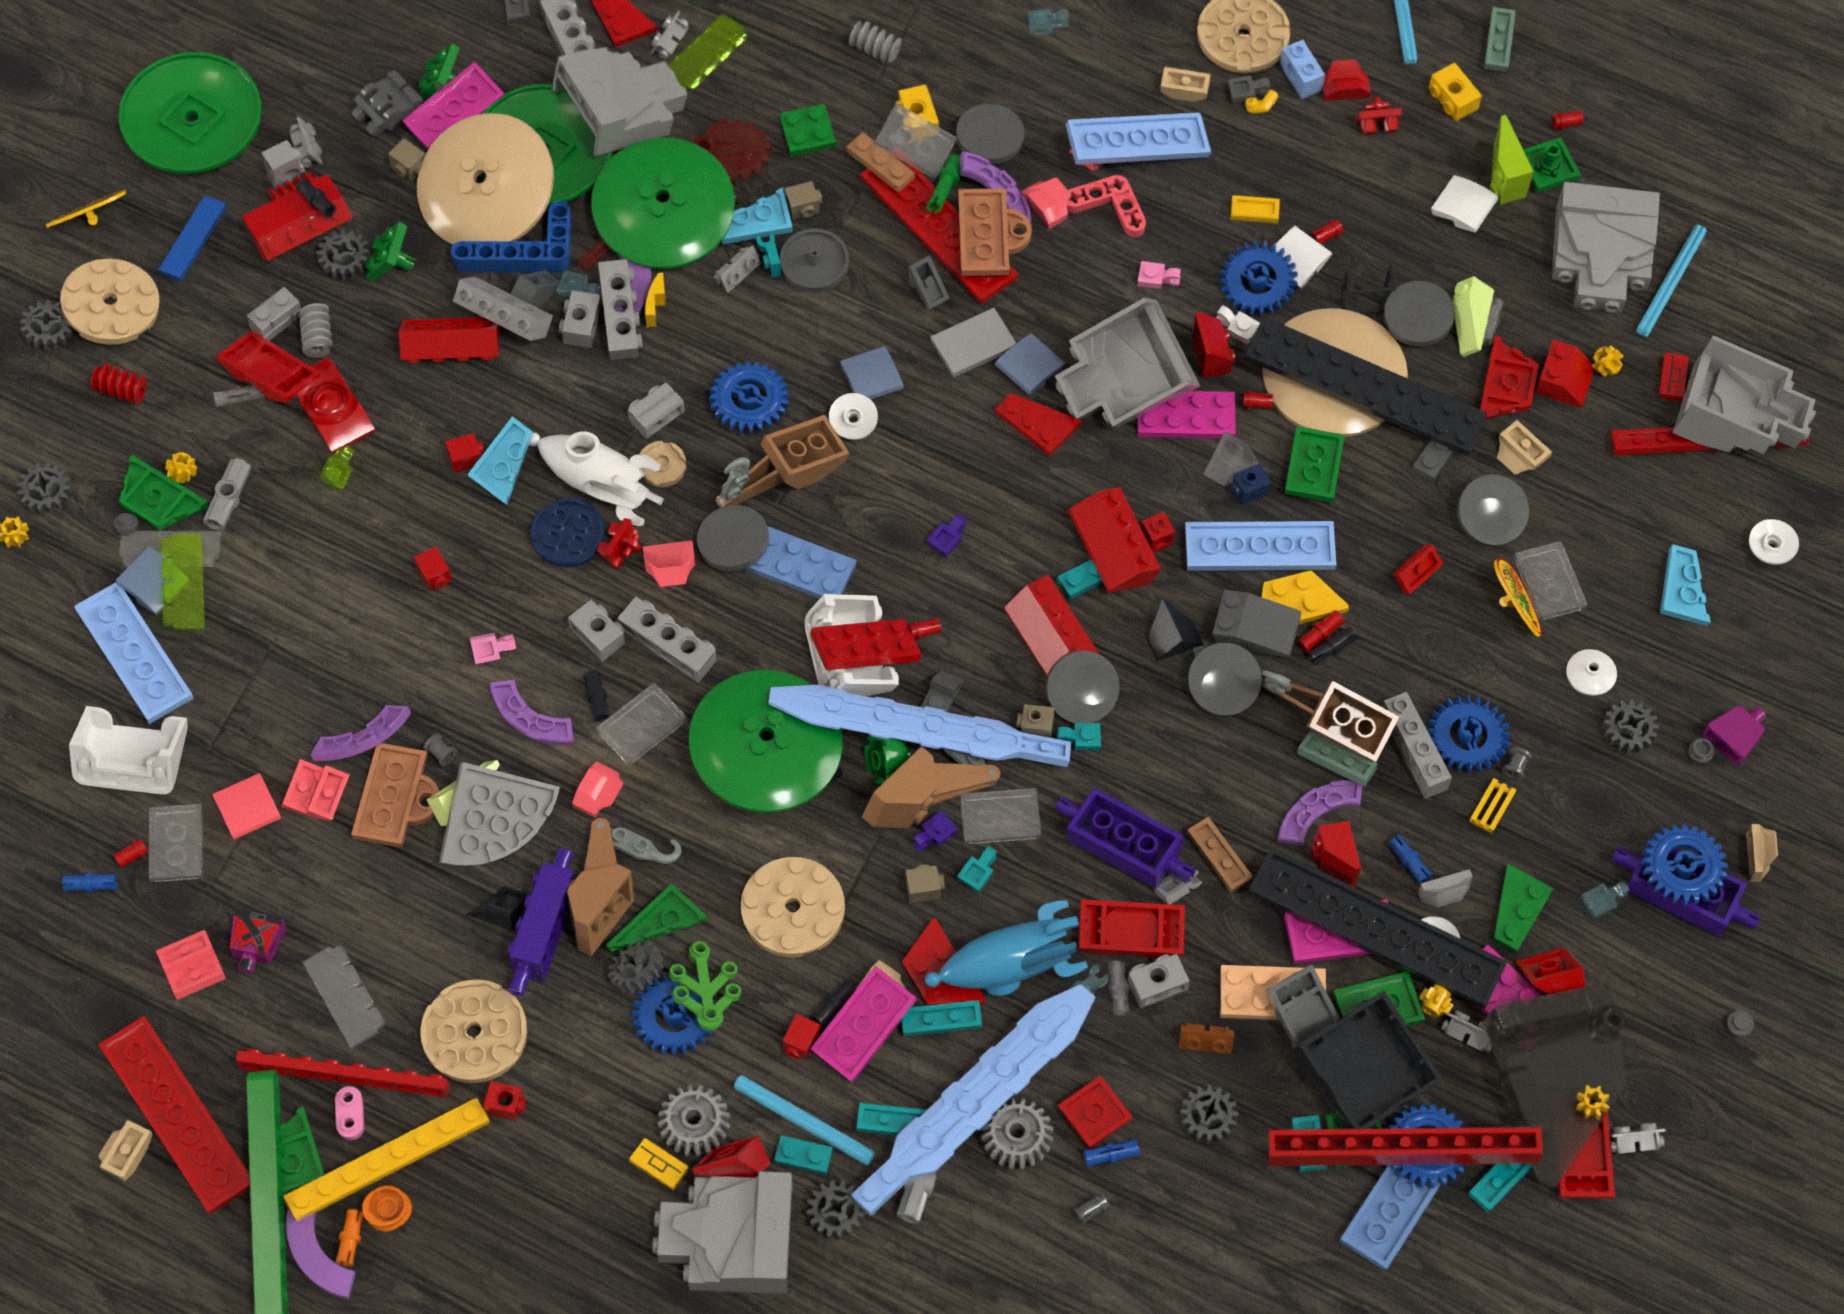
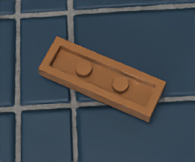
M863 132L847 146V152L898 193L915 178V173Z
M1209 817L1187 829V835L1230 893L1252 881L1253 876Z

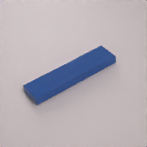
M204 195L160 266V274L179 282L183 280L227 209L226 203Z

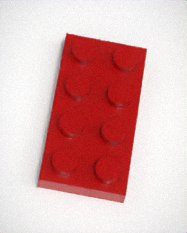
M905 619L812 627L810 633L825 670L919 662L922 655Z

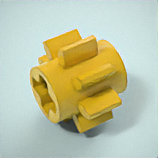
M1612 345L1608 348H1599L1593 356L1596 363L1592 367L1604 377L1607 374H1616L1623 365L1620 361L1623 355Z
M182 452L173 454L172 460H166L165 469L168 470L167 477H171L177 483L189 482L190 476H196L197 466L194 465L195 459Z
M18 516L16 519L6 517V520L0 524V542L5 541L7 548L11 546L21 547L24 540H29L26 533L29 530L27 523H22Z
M1434 985L1433 988L1430 987L1429 989L1425 988L1419 997L1422 1000V1011L1433 1018H1438L1439 1015L1442 1016L1443 1014L1448 1015L1453 1006L1450 1003L1452 1000L1450 992L1439 985Z
M1586 1085L1585 1094H1577V1099L1581 1103L1577 1105L1576 1109L1582 1110L1585 1113V1119L1589 1116H1595L1598 1120L1601 1116L1600 1111L1607 1112L1609 1106L1604 1103L1609 1099V1094L1603 1095L1600 1091L1601 1086H1598L1597 1089H1591ZM1592 1099L1596 1100L1594 1106L1589 1104Z

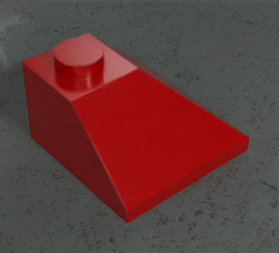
M1564 948L1515 961V966L1535 987L1561 1002H1573L1580 997L1587 996L1583 967Z
M756 1135L713 1148L692 1170L694 1174L709 1177L756 1178L759 1176V1172H763L771 1163L759 1136Z

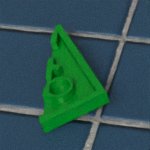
M670 884L607 943L606 947L612 953L627 948L628 944L633 946L638 941L643 943L703 923L707 920V916L675 886Z

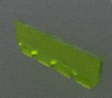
M722 14L668 67L674 71L676 79L681 86H686L689 90H693L703 80L702 76H708L719 65L717 61L722 62L734 51L733 47L737 48L748 35L744 31V27Z
M171 533V537L161 538V556L171 557L162 559V580L172 581L162 583L163 604H173V606L163 607V625L173 626V630H204L202 534Z

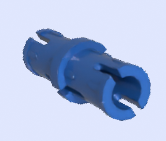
M1397 835L1396 838L1394 837L1388 843V847L1401 860L1400 864L1402 867L1407 868L1420 885L1431 878L1433 874L1419 859L1420 855L1418 852H1413L1401 835Z
M87 872L86 875H64L62 884L66 883V885L62 887L64 892L86 890L87 893H93L95 890H117L118 882L114 881L118 877L117 874L94 875L93 872Z
M1136 1139L1117 1144L1109 1142L1106 1143V1146L1083 1151L1087 1167L1106 1162L1114 1164L1117 1163V1160L1140 1155Z

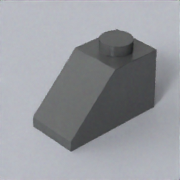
M545 270L519 275L511 295L540 309L561 288L563 283Z

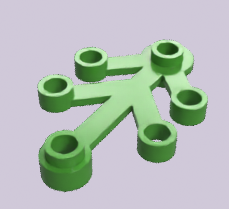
M698 941L690 946L688 958L691 963L696 965L699 983L685 974L686 969L684 966L674 964L670 968L669 978L683 986H677L674 989L672 998L675 1003L684 1005L697 1015V1022L702 1029L713 1031L720 1027L723 1022L722 1012L732 1002L740 998L741 988L734 983L727 985L724 996L715 1005L713 1004L712 997L729 980L736 977L738 968L733 962H725L722 965L721 973L710 983L707 967L710 948L706 943ZM726 969H730L733 972H727ZM673 972H680L681 975H676ZM689 990L701 998L702 1005L689 997ZM729 991H734L737 994H731ZM678 993H682V994H684L685 996H684V997H680V996H678L677 994H678Z

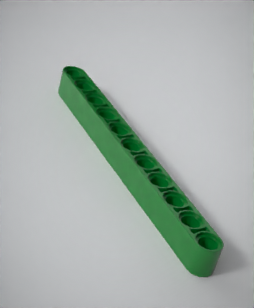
M274 1069L249 1072L247 1074L255 1314H288L279 1079L277 1071Z

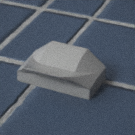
M1470 869L1421 883L1418 891L1421 902L1439 908L1461 901L1471 885L1472 874Z

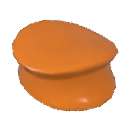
M385 1185L367 1195L363 1202L362 1212L373 1228L387 1232L400 1227L407 1221L411 1214L412 1205L409 1197L400 1189Z

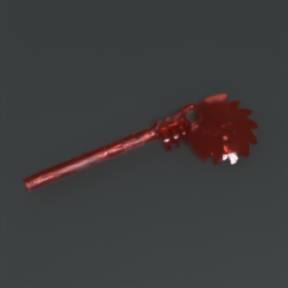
M727 117L711 125L705 135H698L692 141V143L708 150L721 163L733 185H735V178L740 174L742 180L745 181L751 175L752 170L757 175H760L762 170L761 162L765 164L770 163V158L766 151H771L772 145L763 140L768 136L766 132L754 130L756 123H748L741 126V120L738 119L729 125ZM660 194L656 197V200L660 202L667 195ZM601 238L577 261V264L580 265L583 271H588L610 248Z

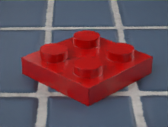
M1101 1076L1058 1105V1110L1088 1149H1092L1129 1123L1133 1118Z

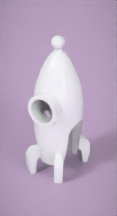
M578 432L572 435H551L542 439L537 433H533L529 445L533 447L538 446L542 458L557 477L590 496L617 505L616 515L621 521L627 518L631 519L632 525H644L645 519L633 513L632 509L640 506L645 499L661 506L664 498L650 492L638 482L639 479L647 474L643 468L655 472L659 471L661 465L645 454H637L628 459L617 451L601 444L598 437L589 432Z

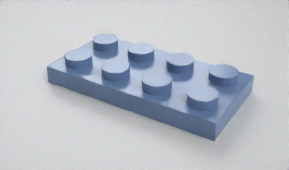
M767 526L770 536L768 548L762 558L754 565L746 568V571L819 599L824 594L842 595L856 566L855 559Z
M1393 1165L1387 1166L1340 1239V1243L1384 1271L1388 1269L1441 1185V1182L1437 1180L1435 1188L1432 1189L1430 1182L1427 1180L1424 1187L1421 1188L1420 1179L1418 1178L1410 1185L1411 1175L1408 1174L1403 1179H1400L1403 1169L1400 1168L1393 1171Z

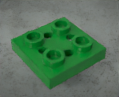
M452 43L447 48H442L437 56H432L427 61L425 66L427 72L418 83V88H420L418 94L421 96L422 101L425 102L457 76L451 70L460 47Z
M1561 137L1523 149L1534 171L1531 184L1536 193L1561 186L1564 182H1573L1580 179L1581 174Z
M398 222L392 228L389 227L384 234L378 235L372 244L373 254L366 263V268L368 269L365 276L366 279L374 282L395 267V265L407 272L412 269L414 265L412 262H415V258L400 251L407 229L406 225Z

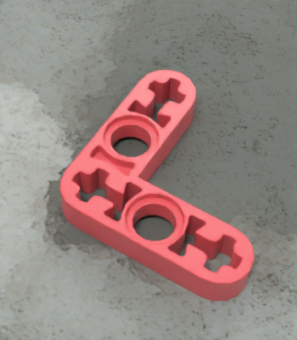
M1115 175L1068 190L1071 193L1070 199L1073 198L1075 201H1078L1074 204L1069 199L1067 205L1068 212L1077 213L1111 202L1127 235L1139 237L1144 233L1146 226L1145 217L1125 177ZM1114 185L1122 187L1121 190H1118ZM1093 190H1098L1102 193V196L1093 198L1089 193ZM1128 202L1133 207L1130 210H1123L1120 204ZM1132 216H1133V221H1134V223H1135L1136 225H1139L1138 228H1135L1134 225H1131V217H1132Z

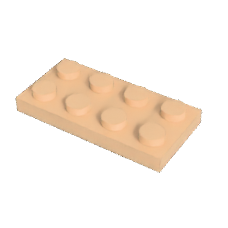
M1221 965L1220 1018L1278 1020L1266 989L1303 968ZM1314 968L1326 990V969Z

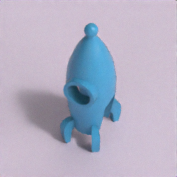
M1067 900L1046 903L1037 911L1038 921L1002 928L970 941L944 964L939 973H928L925 977V982L930 987H936L943 981L946 984L957 987L985 989L989 994L1001 996L1015 991L1019 987L1021 980L1040 974L1052 967L1055 973L1061 977L1077 974L1088 968L1086 961L1076 964H1069L1067 962L1071 958L1070 954L1078 951L1076 942L1066 945L1063 941L1050 942L1067 935L1065 930L1079 926L1076 917L1062 920L1053 918L1055 912L1069 907Z

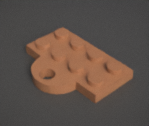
M959 189L961 276L1009 275V254L1022 251L1031 240L1032 228L1029 219L1017 210L1007 209L1006 189ZM1016 228H1022L1026 231V233L1023 235H1017L1013 232V230Z
M384 743L376 745L351 833L352 839L403 848L408 826L426 823L435 816L430 806L424 807L420 804L423 798L431 797L439 792L436 783L423 775L428 757L427 751Z

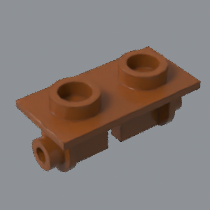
M1189 1023L1181 1025L1179 1049L1231 1054L1234 1034L1233 1030H1229V1027L1210 1026L1209 1031H1204L1205 1025Z

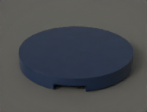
M578 498L557 499L558 501L540 509L534 516L530 529L532 545L536 553L552 565L559 567L582 565L598 554L597 548L605 540L604 521L593 505Z

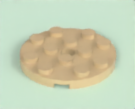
M1212 0L1200 15L1197 36L1202 51L1213 63L1229 71L1252 73L1267 69L1281 59L1282 48L1289 44L1290 24L1285 12L1273 0ZM1246 29L1250 32V34L1239 35L1238 30Z
M98 259L81 265L68 276L61 290V311L66 323L77 330L81 337L100 344H122L137 339L139 334L152 327L159 312V293L152 278L140 267L118 259ZM111 296L117 302L109 305L104 303V300Z
M786 857L765 864L748 880L741 898L742 920L749 936L761 948L778 956L802 957L804 954L817 949L821 950L837 935L844 919L845 901L838 880L826 867L806 858ZM797 901L800 905L798 911L789 912L785 908L789 902Z
M466 980L447 987L440 992V995L431 1005H428L421 1023V1041L430 1063L444 1076L464 1083L485 1082L504 1074L517 1062L527 1040L526 1017L517 998L503 989L501 985L486 980ZM474 1025L482 1029L476 1038L467 1034L468 1028Z

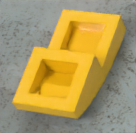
M663 273L657 274L648 292L645 307L646 327H656V306H665Z

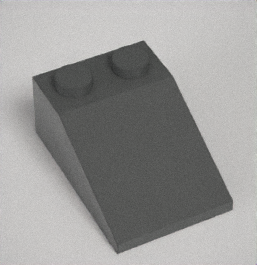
M1224 590L1212 634L1216 644L1232 643L1245 648L1249 652L1290 657L1302 613L1294 608L1250 593Z

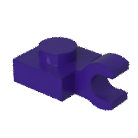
M958 513L949 526L942 522L927 539V545L947 558L962 540V536L959 533L967 526L964 523L966 518Z
M941 810L922 824L923 832L913 838L915 841L913 846L919 852L932 842L939 847L958 833V828Z

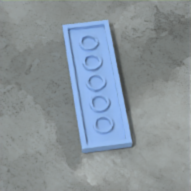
M1200 113L1068 120L1066 123L1076 165L1209 157L1211 153Z
M1333 521L1185 522L1187 571L1336 569Z
M117 583L110 585L74 606L76 612L149 724L194 699L192 693L126 592Z

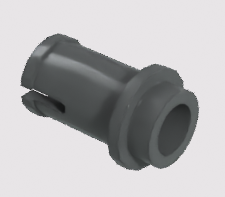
M1095 1193L1092 1199L1075 1208L1074 1213L1079 1221L1084 1224L1101 1211L1105 1213L1107 1211L1106 1208L1110 1205L1102 1193L1098 1195Z

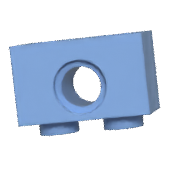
M1301 40L1282 48L1280 65L1301 99L1322 91L1325 74L1305 42Z

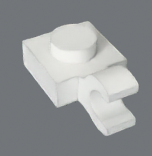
M1223 305L1217 312L1218 316L1216 318L1228 327L1229 335L1246 345L1260 324L1240 311L1235 316L1229 308Z

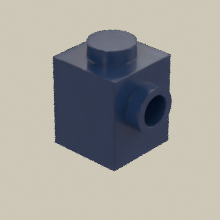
M1259 463L1235 473L1231 490L1234 497L1239 498L1241 503L1245 505L1269 495L1271 481Z

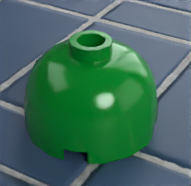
M871 735L866 739L870 740L869 745L864 746V760L869 774L873 771L876 777L873 782L882 785L911 757L910 750L902 740L893 738L888 740Z

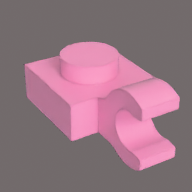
M1141 261L1138 286L1161 289L1162 283L1179 286L1181 270L1177 268L1165 270V264Z
M495 633L470 638L475 664L500 659L499 652L516 649L513 634L505 635L499 639H496Z

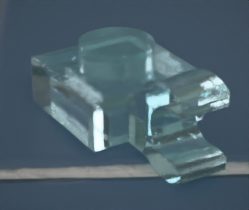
M1051 9L1028 11L1030 35L1053 33V27H1067L1068 10H1059L1054 14H1051Z
M567 270L564 271L557 287L558 295L569 298L572 290L602 296V292L599 291L601 286L596 283H588V276Z
M1624 881L1610 889L1603 883L1582 894L1581 900L1595 920L1617 908L1618 904L1615 900H1620L1627 896L1626 892L1629 891V888Z
M1095 965L1090 969L1088 978L1083 982L1078 980L1069 989L1082 984L1089 992L1094 994L1097 988L1104 986L1108 982L1109 976L1106 974L1103 978H1097L1095 974L1100 970V966Z

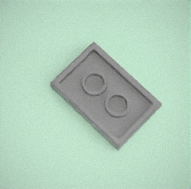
M995 308L931 336L930 339L953 378L1002 356L1016 344Z

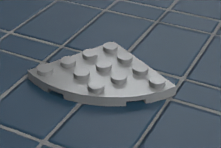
M464 762L460 763L439 864L474 866L498 860L515 852L537 834L539 828L552 812L560 787Z

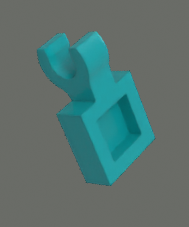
M772 233L769 234V242L767 243L762 242L761 237L757 236L758 249L766 253V255H762L765 270H770L772 278L781 276V265L774 235Z
M1075 723L1074 730L1068 727H1058L1057 739L1075 743V750L1101 749L1100 723Z
M988 846L979 860L971 857L957 876V880L979 893L993 874V869L990 866L997 858V851Z

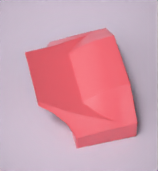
M1057 177L1045 182L1039 181L1021 191V195L1025 196L1029 208L1048 229L1068 218L1067 205L1071 193Z
M692 540L643 546L646 572L654 577L659 587L686 584L689 573L695 566Z
M596 761L589 768L577 788L572 802L573 808L595 818L600 809L611 806L624 784L619 778V772Z

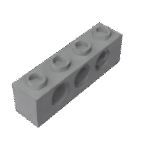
M574 0L540 1L542 16L562 56L595 48L592 36L587 35L585 32L586 25L583 18H578L576 14L578 9Z
M627 259L598 262L610 360L639 357L638 349L643 348L641 334H636L635 326H640L638 311L633 312V304H637L636 289L631 290L630 282H634L633 267L628 268ZM620 284L623 285L624 288L621 290H615L613 289V286ZM621 306L627 308L624 312L615 311L616 308ZM628 329L629 333L621 335L618 331Z
M477 277L459 279L453 302L530 341L546 338L553 315Z
M635 597L617 618L625 634L698 683L717 661L715 647L709 641L700 640L691 629L685 626L682 628L675 623V620L666 613L661 614L655 610L654 605L647 600L642 601ZM646 622L654 623V625L650 627H646L643 624H645ZM667 635H671L674 637L671 640L663 639ZM686 649L694 650L692 653L689 654L683 652Z
M1405 692L1384 700L1382 708L1399 716L1391 735L1424 798L1426 799L1448 790L1452 777L1408 693Z

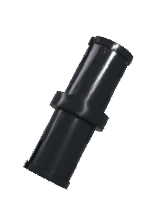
M301 179L297 183V191L307 199V203L310 206L317 208L324 217H331L336 212V206L325 197V193L321 189H317L308 179Z
M1348 626L1335 636L1325 638V642L1307 652L1308 657L1312 656L1310 661L1316 666L1329 656L1339 654L1342 648L1357 640V635H1352L1355 633L1354 630Z
M592 670L584 674V680L588 689L587 699L592 705L595 721L602 722L608 720L611 716L606 702L607 692L602 687L599 671Z
M844 980L831 995L828 994L824 998L825 1002L810 1015V1019L820 1024V1028H823L835 1013L840 1012L843 1005L857 989L855 985L849 980Z

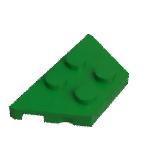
M134 455L130 456V466L128 474L125 475L124 489L121 491L119 500L120 506L161 531L208 507L207 501Z
M304 1107L299 1108L294 1117L286 1124L283 1123L281 1125L283 1196L325 1175Z

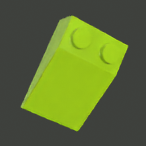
M1506 115L1501 117L1494 142L1490 191L1498 196L1500 205L1526 198L1534 172Z

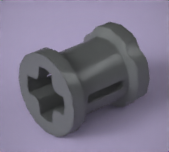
M439 733L433 734L423 747L424 751L431 753L439 760L438 763L441 766L448 765L455 758L458 751L454 746L450 747L443 741Z
M1513 747L1509 752L1510 759L1508 764L1503 767L1502 773L1509 779L1521 781L1524 778L1523 771L1526 764L1531 761L1532 755L1525 749Z

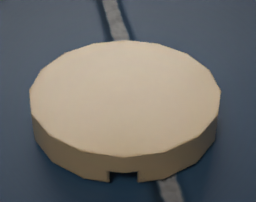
M656 441L648 444L641 450L640 454L651 457L661 465L659 471L656 472L643 468L647 474L642 479L647 484L655 487H669L683 478L686 471V457L682 449L676 444Z

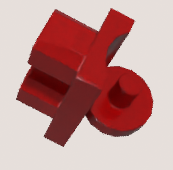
M1374 96L1373 103L1365 104V110L1373 111L1359 112L1358 116L1355 117L1356 124H1360L1363 135L1375 134L1377 132L1376 122H1383L1384 133L1396 132L1398 130V119L1402 115L1401 108L1387 109L1389 108V101L1381 102L1380 96Z
M624 518L622 523L612 522L608 532L612 538L611 542L603 541L597 548L599 555L608 560L613 568L619 569L625 557L628 558L631 553L639 554L641 546L637 543L640 538L638 536L639 532L632 526L631 519Z

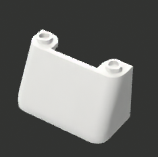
M824 594L807 613L805 631L818 685L841 689L846 693L866 697L891 692L899 685L898 674L890 666L883 668V665L825 670L810 635L812 627L879 621L882 617V609L879 606L877 596Z
M86 706L69 744L73 778L76 782L86 786L154 794L170 793L175 785L186 738L187 718L167 717L162 723L161 730L113 725L112 716L107 710Z

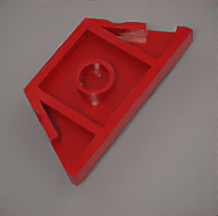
M1495 336L1480 406V410L1487 412L1485 419L1530 410L1539 367L1538 363L1531 358L1525 357L1515 347L1511 349L1502 343V338L1499 336Z
M936 918L931 920L902 961L903 968L926 1006L979 1000V1005L986 1004V999L978 988L957 987L946 984L943 981L936 987H930L926 984V975L930 972L939 973L944 964L956 953Z

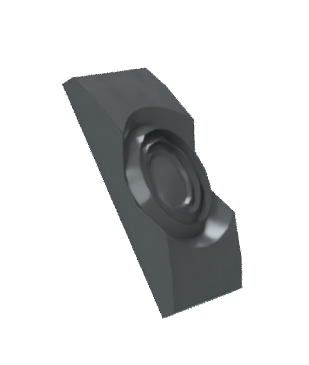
M1311 964L1266 989L1275 1015L1286 1030L1293 1048L1328 1025L1340 1020L1319 976Z

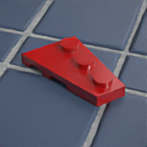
M590 0L615 48L657 32V26L628 0Z
M1012 393L995 408L997 416L1049 457L1082 425V420Z

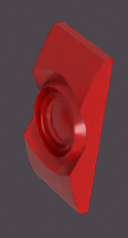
M252 330L216 356L218 362L238 381L251 383L266 398L286 403L321 377L319 371Z
M326 357L311 365L312 368L320 372L321 377L295 395L330 452L333 454L374 433L375 429L363 407L353 395L340 371L330 358Z
M1081 899L1079 950L1105 956L1129 954L1151 959L1163 955H1169V957L1175 954L1178 957L1183 956L1185 905Z
M1553 1094L1552 1131L1555 1141L1556 1178L1560 1198L1614 1199L1608 1111H1600L1601 1116L1598 1120L1595 1116H1589L1585 1119V1113L1582 1110L1576 1109L1577 1105L1581 1103L1577 1099V1095ZM1592 1099L1589 1104L1594 1106L1596 1100Z

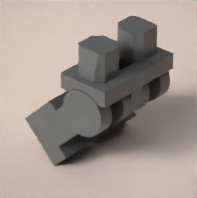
M393 70L387 73V78L377 83H370L362 89L360 95L358 94L354 98L357 106L351 114L362 123L370 116L372 120L365 128L371 135L378 137L385 129L392 131L399 121L404 120L422 105V98L410 85L407 86V82Z

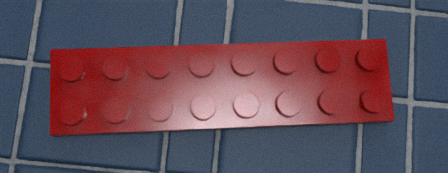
M895 149L890 154L915 173V178L899 193L868 168L860 173V179L980 304H983L1018 279V273L1010 265L1009 275L961 276L959 212L947 199L942 206L941 212L935 213L937 206H935L933 212L927 209V203L930 201L935 187L898 149Z
M145 1016L98 1044L209 1215L251 1189L250 1174Z

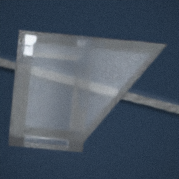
M1224 432L1204 475L1226 486L1232 484L1235 473L1257 465L1259 462L1247 443L1228 432Z

